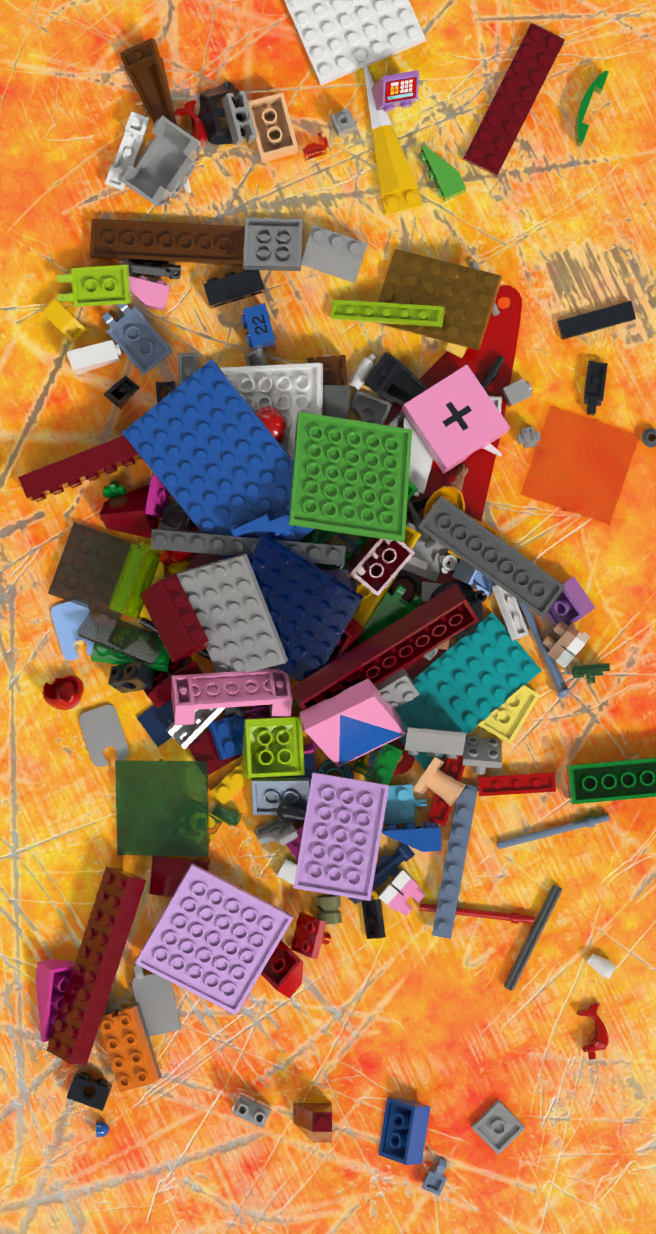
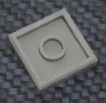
M499 1099L471 1126L498 1155L526 1128Z

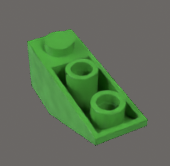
M425 145L421 146V153L419 155L423 164L427 163L429 167L427 172L431 181L435 180L437 187L435 190L438 197L443 198L444 202L465 193L466 186L459 171Z

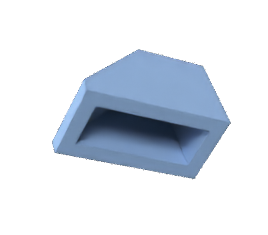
M460 560L452 576L477 591H485L483 594H487V596H490L493 590L492 587L495 586L493 581L463 560Z

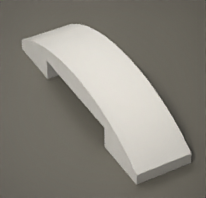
M131 112L115 161L106 178V185L124 190L126 185L119 181L121 173L129 165L134 167L150 118Z

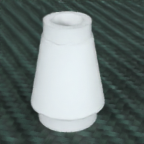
M592 954L587 962L601 977H606L607 979L611 977L617 967L613 964L614 962Z

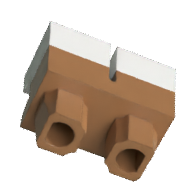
M559 621L553 628V631L560 637L557 639L549 633L542 643L549 649L547 654L563 668H566L587 643L590 636L585 632L582 634L575 629L573 623L568 626L564 622Z

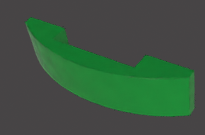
M605 70L592 82L580 104L575 124V137L578 147L582 146L589 128L588 124L582 122L593 92L601 94L609 71Z

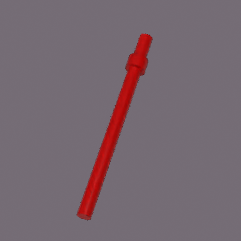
M420 903L419 911L436 913L437 905ZM459 907L456 908L455 914L511 921L514 924H519V922L534 924L535 916L521 915L520 912L503 913Z

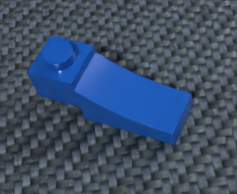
M289 512L275 519H272L270 513H267L235 527L231 531L234 538L246 533L259 531L275 532L276 536L282 534L284 537L293 533L292 529L296 526L288 525Z

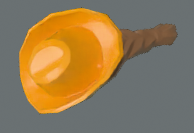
M462 463L458 467L457 475L449 486H443L433 493L426 503L423 513L424 517L440 495L465 513L462 487L464 477L468 472L467 465Z

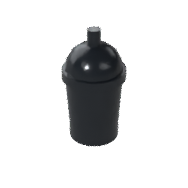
M286 802L280 804L278 808H273L272 811L277 812L278 818L284 822L304 823L307 808Z

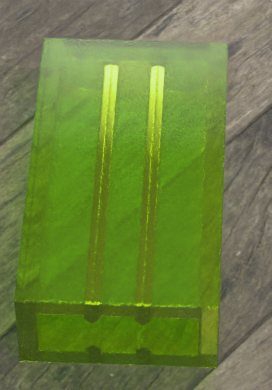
M139 542V545L131 544L108 609L140 619L144 605L140 594L151 586L158 564L161 562L159 558L161 554L157 553L158 549H151L150 545Z

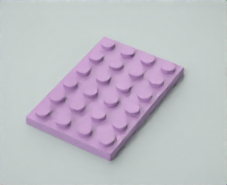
M312 773L293 888L371 900L389 785Z

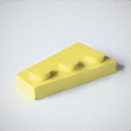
M523 685L504 704L495 709L484 721L482 720L478 725L511 744L540 694Z

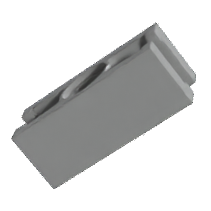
M240 91L236 96L233 93L226 94L222 99L234 146L242 144L241 142L244 140V137L241 136V128L245 131L246 143H252L257 138L245 91ZM231 97L234 98V101L237 100L238 108L234 107ZM236 115L241 116L243 122L238 121Z

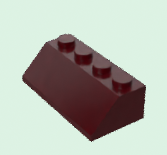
M176 573L157 581L140 594L172 663L208 648L209 640Z

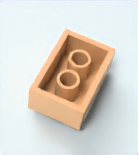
M284 93L249 101L248 105L257 135L255 140L261 162L298 153V145Z

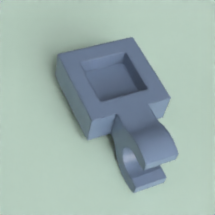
M439 1158L435 1171L429 1169L422 1184V1189L440 1196L447 1180V1176L443 1175L447 1166V1160Z

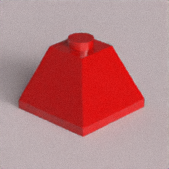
M280 940L261 975L278 992L290 999L302 984L303 961Z

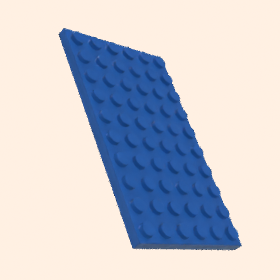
M213 359L203 365L122 432L202 533L233 535L232 529L264 514L270 513L272 519H275L289 512L293 459ZM296 526L292 529L293 533L284 537L282 534L276 536L275 532L267 531L251 532L240 536L300 541L314 529ZM220 555L223 559L235 557L228 555ZM248 557L255 576L275 561L274 559Z

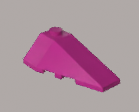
M49 959L37 962L36 991L42 1042H47L51 1038L60 1005L75 964L74 961Z

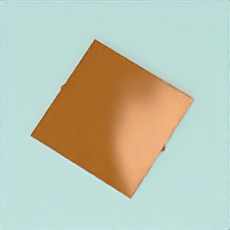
M550 406L540 435L541 440L537 443L538 446H536L520 495L561 508L563 511H570L610 525L640 436L598 422L597 419L592 420Z

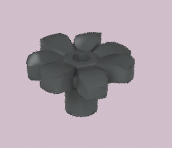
M226 707L224 715L231 717L237 714L239 717H242L245 711L241 707Z

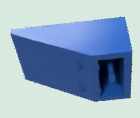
M423 822V826H416V823H404V827H397L396 824H387L385 828H382V834L421 852L442 851L440 826L436 825L435 822Z

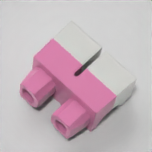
M401 869L391 880L392 884L389 883L378 895V898L394 911H399L407 916L413 909L406 902L411 896L419 902L425 894L419 888V884L406 871Z

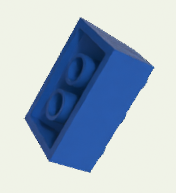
M387 1098L378 1155L405 1165L422 1164L431 1106L415 1101Z

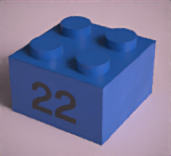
M263 303L243 309L244 314L241 315L244 329L249 331L246 334L249 348L253 347L255 350L276 346L266 304Z

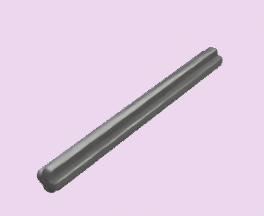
M557 885L552 886L504 984L506 989L514 990L562 893L561 887Z

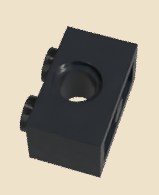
M141 661L112 666L108 684L121 693L152 689L155 670Z
M76 1073L66 1098L103 1111L112 1085H109V1081L98 1078L96 1080L90 1078L91 1075L88 1073ZM85 1087H94L95 1093L88 1094Z

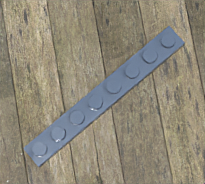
M465 785L461 794L456 799L432 936L451 939L477 797V786Z

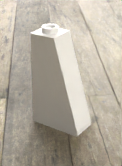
M404 418L403 428L412 429L409 481L418 488L413 496L419 497V494H424L433 457L429 453L423 439L414 431L408 420Z

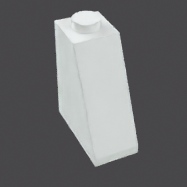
M110 340L68 351L67 355L72 370L76 375L120 361L119 355H122L119 345H115L114 341Z

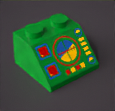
M387 743L357 758L353 770L381 784L389 785L403 749Z

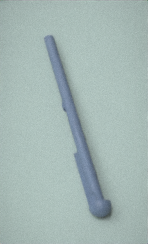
M518 600L557 687L558 693H556V696L566 698L570 690L565 684L556 661L547 654L549 650L542 643L543 638L534 620L535 617L530 609Z

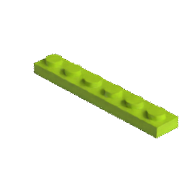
M333 300L330 318L340 321L442 327L445 308L443 306Z

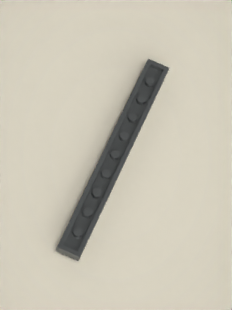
M152 529L151 549L238 556L246 553L247 557L345 565L346 545L246 536L234 538L233 535Z

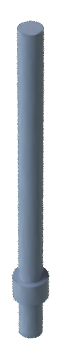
M606 813L595 817L591 815L576 822L497 842L498 850L583 827H595V824L610 821L609 814Z

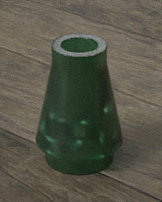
M216 804L212 812L213 815L230 827H237L242 817L239 809Z

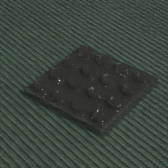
M74 522L48 594L120 620L147 548Z

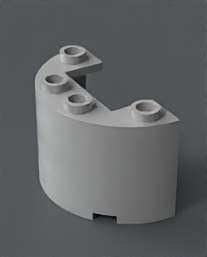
M164 116L157 119L154 123L152 132L157 136L149 142L148 150L144 155L140 156L136 168L132 165L126 167L121 173V179L119 180L158 207L165 205L168 197L173 199L182 189L198 162L196 154L201 152V142Z

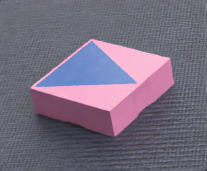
M369 679L299 712L304 731L337 767L406 735L400 715L381 697L379 690Z

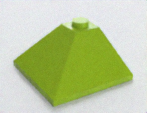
M301 717L244 720L243 778L305 775Z

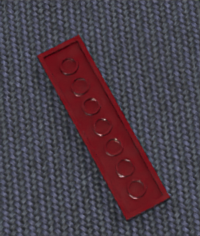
M533 23L530 24L463 158L464 161L496 177L498 176L565 39Z

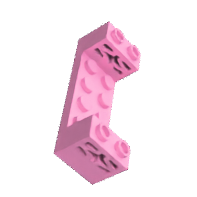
M287 668L264 669L252 672L234 671L172 676L171 698L175 725L194 724L195 710L269 705L271 718L291 717L292 693Z

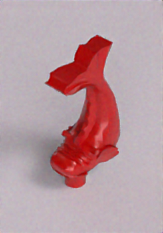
M192 100L186 102L184 108H179L174 113L179 117H191V135L201 142V147H204L207 141L206 130L202 121L194 112L196 101Z
M600 1003L591 1004L588 1010H580L577 1013L579 1016H588L594 1019L595 1035L590 1043L582 1046L583 1052H588L589 1060L596 1059L595 1051L605 1050L609 1044L607 1029L597 1014Z

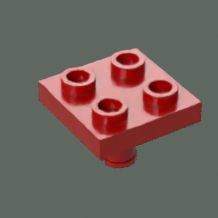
M300 912L296 921L294 937L291 941V950L311 959H318L321 944L327 945L330 943L329 940L324 938L331 939L330 933L324 932L327 922L310 914Z

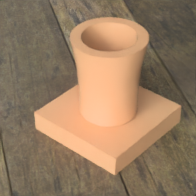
M435 757L413 789L424 794L427 788H430L451 806L459 797L466 784L442 772L441 768L445 762Z

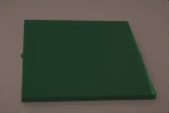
M159 759V761L116 760L117 855L208 857L207 761H163V759Z

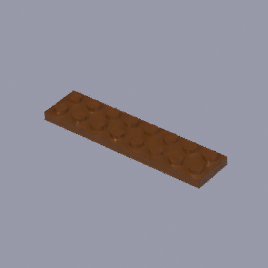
M92 219L90 258L243 266L245 226Z

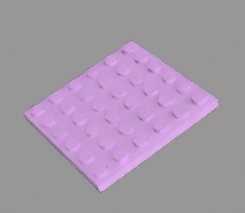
M191 863L137 956L135 964L237 1015L293 920V915Z

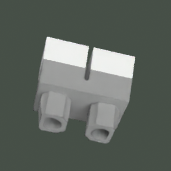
M240 1091L232 1107V1114L264 1128L273 1107L259 1100L255 1102V1098Z

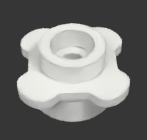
M452 554L447 556L441 555L438 559L442 565L441 571L444 574L451 570L455 571L458 566L457 557Z

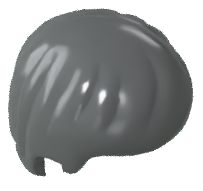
M175 498L171 505L165 507L163 518L160 520L161 529L189 532L195 526L194 522Z

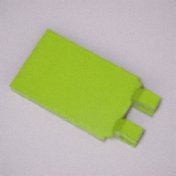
M129 265L71 268V274L57 275V283L71 282L72 294H58L59 302L73 301L74 307L131 304Z

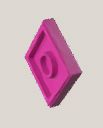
M151 475L145 514L163 518L164 509L169 505L171 493L157 476Z

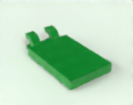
M399 583L392 595L388 592L385 594L368 620L365 631L358 643H363L411 613L414 609H417L422 602V597L415 594L410 603L401 598L406 591V587Z

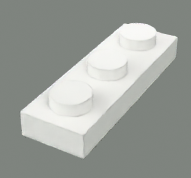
M493 586L494 596L512 641L528 635L529 632L516 598L500 586Z

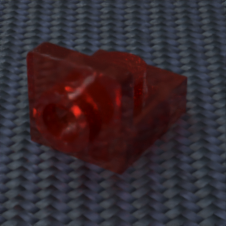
M321 132L317 133L319 144L310 143L302 149L305 161L327 154L328 140L326 136L322 137Z

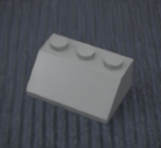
M313 225L301 265L355 283L368 243Z
M406 726L404 750H408V754L411 755L427 752V756L439 757L440 753L447 754L446 758L458 759V755L463 756L466 733Z

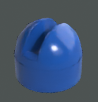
M103 1121L96 1122V1138L106 1136L109 1132L108 1124Z

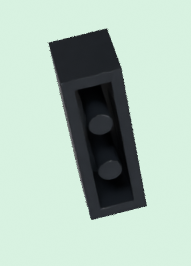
M243 270V272L238 274L230 272L225 274L224 278L217 279V277L206 280L207 283L203 284L211 309L265 293L259 270Z

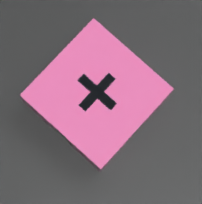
M465 365L408 401L401 409V412L414 431L425 442L429 453L443 473L466 460L473 452L485 448L499 439L510 429V426L468 365Z

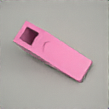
M129 273L130 292L146 307L165 312L171 291L167 283L156 280V283L150 282L147 277L138 275L135 278L131 277Z

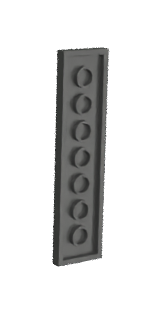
M441 495L418 525V528L542 618L566 587Z

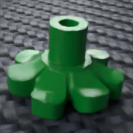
M117 481L109 483V487H103V497L109 498V500L127 493L124 486Z

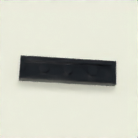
M628 301L557 321L561 338L565 340L636 320L632 302Z

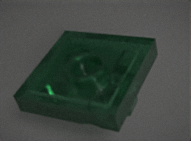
M610 663L567 667L568 675H573V678L584 677V674H586L587 684L596 683L595 676L603 675L604 671H610Z

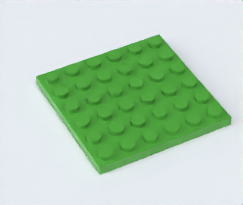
M298 412L288 525L403 542L406 530L412 429Z

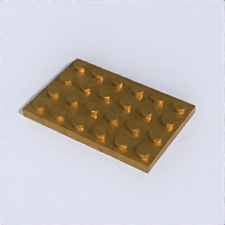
M395 249L378 302L443 306L445 308L442 327L386 323L375 324L480 350L503 277L498 274Z

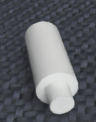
M371 353L368 358L364 357L349 379L348 384L359 390L376 366L374 362L377 356Z

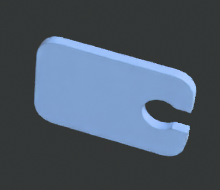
M79 598L54 606L51 609V616L64 658L67 660L79 658L78 653L74 649L75 643L79 640L86 642L87 654L91 655L96 629L87 601Z

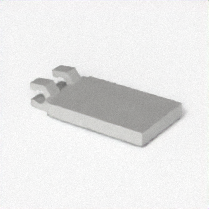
M134 964L136 977L131 981L136 1004H140L149 1036L181 1030L172 982L154 973L145 975L143 967Z

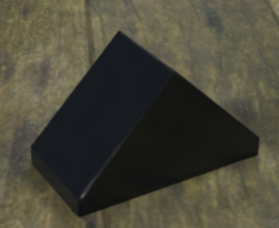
M125 375L107 390L104 396L122 410L140 387Z

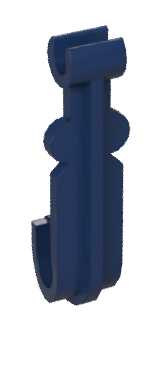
M403 843L391 857L384 855L380 858L381 865L376 864L372 892L388 880V874L390 876L397 875V866L403 861L407 862L415 855L408 845ZM348 897L355 905L362 901V899Z

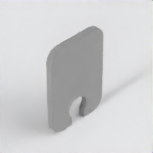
M105 705L80 715L79 722L92 762L96 767L109 765L108 760L104 756V750L107 747L115 748L118 762L129 756V747L114 706Z

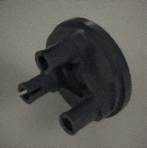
M451 581L438 586L431 593L429 600L457 584L479 621L451 638L460 639L469 636L478 628L483 614L482 602L487 599V594L483 595L485 593L483 590L474 591V589L462 582Z

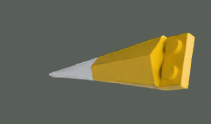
M365 66L364 74L380 194L385 215L388 217L422 208L423 203L417 182L388 114L384 110L377 111L371 90L375 84L367 66Z

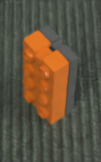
M140 1004L125 1007L121 1011L117 1009L104 1013L99 1027L119 1092L150 1085L162 1078Z

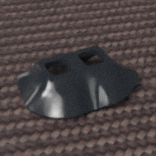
M228 81L216 88L202 92L199 96L200 111L198 117L205 127L208 141L215 145L233 144L229 126L220 128L218 124V118L226 116L224 108L216 109L214 105L216 98L224 97L228 93H233L236 96L240 92ZM231 97L234 107L238 108L237 100L234 101V98ZM236 115L237 120L243 122L242 117ZM241 128V136L245 138V131Z

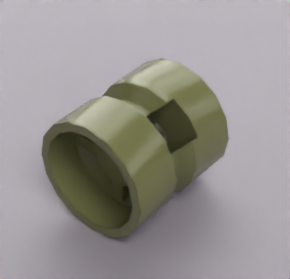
M316 896V908L319 909L317 918L326 921V925L342 923L341 911L338 910L341 906L340 896Z

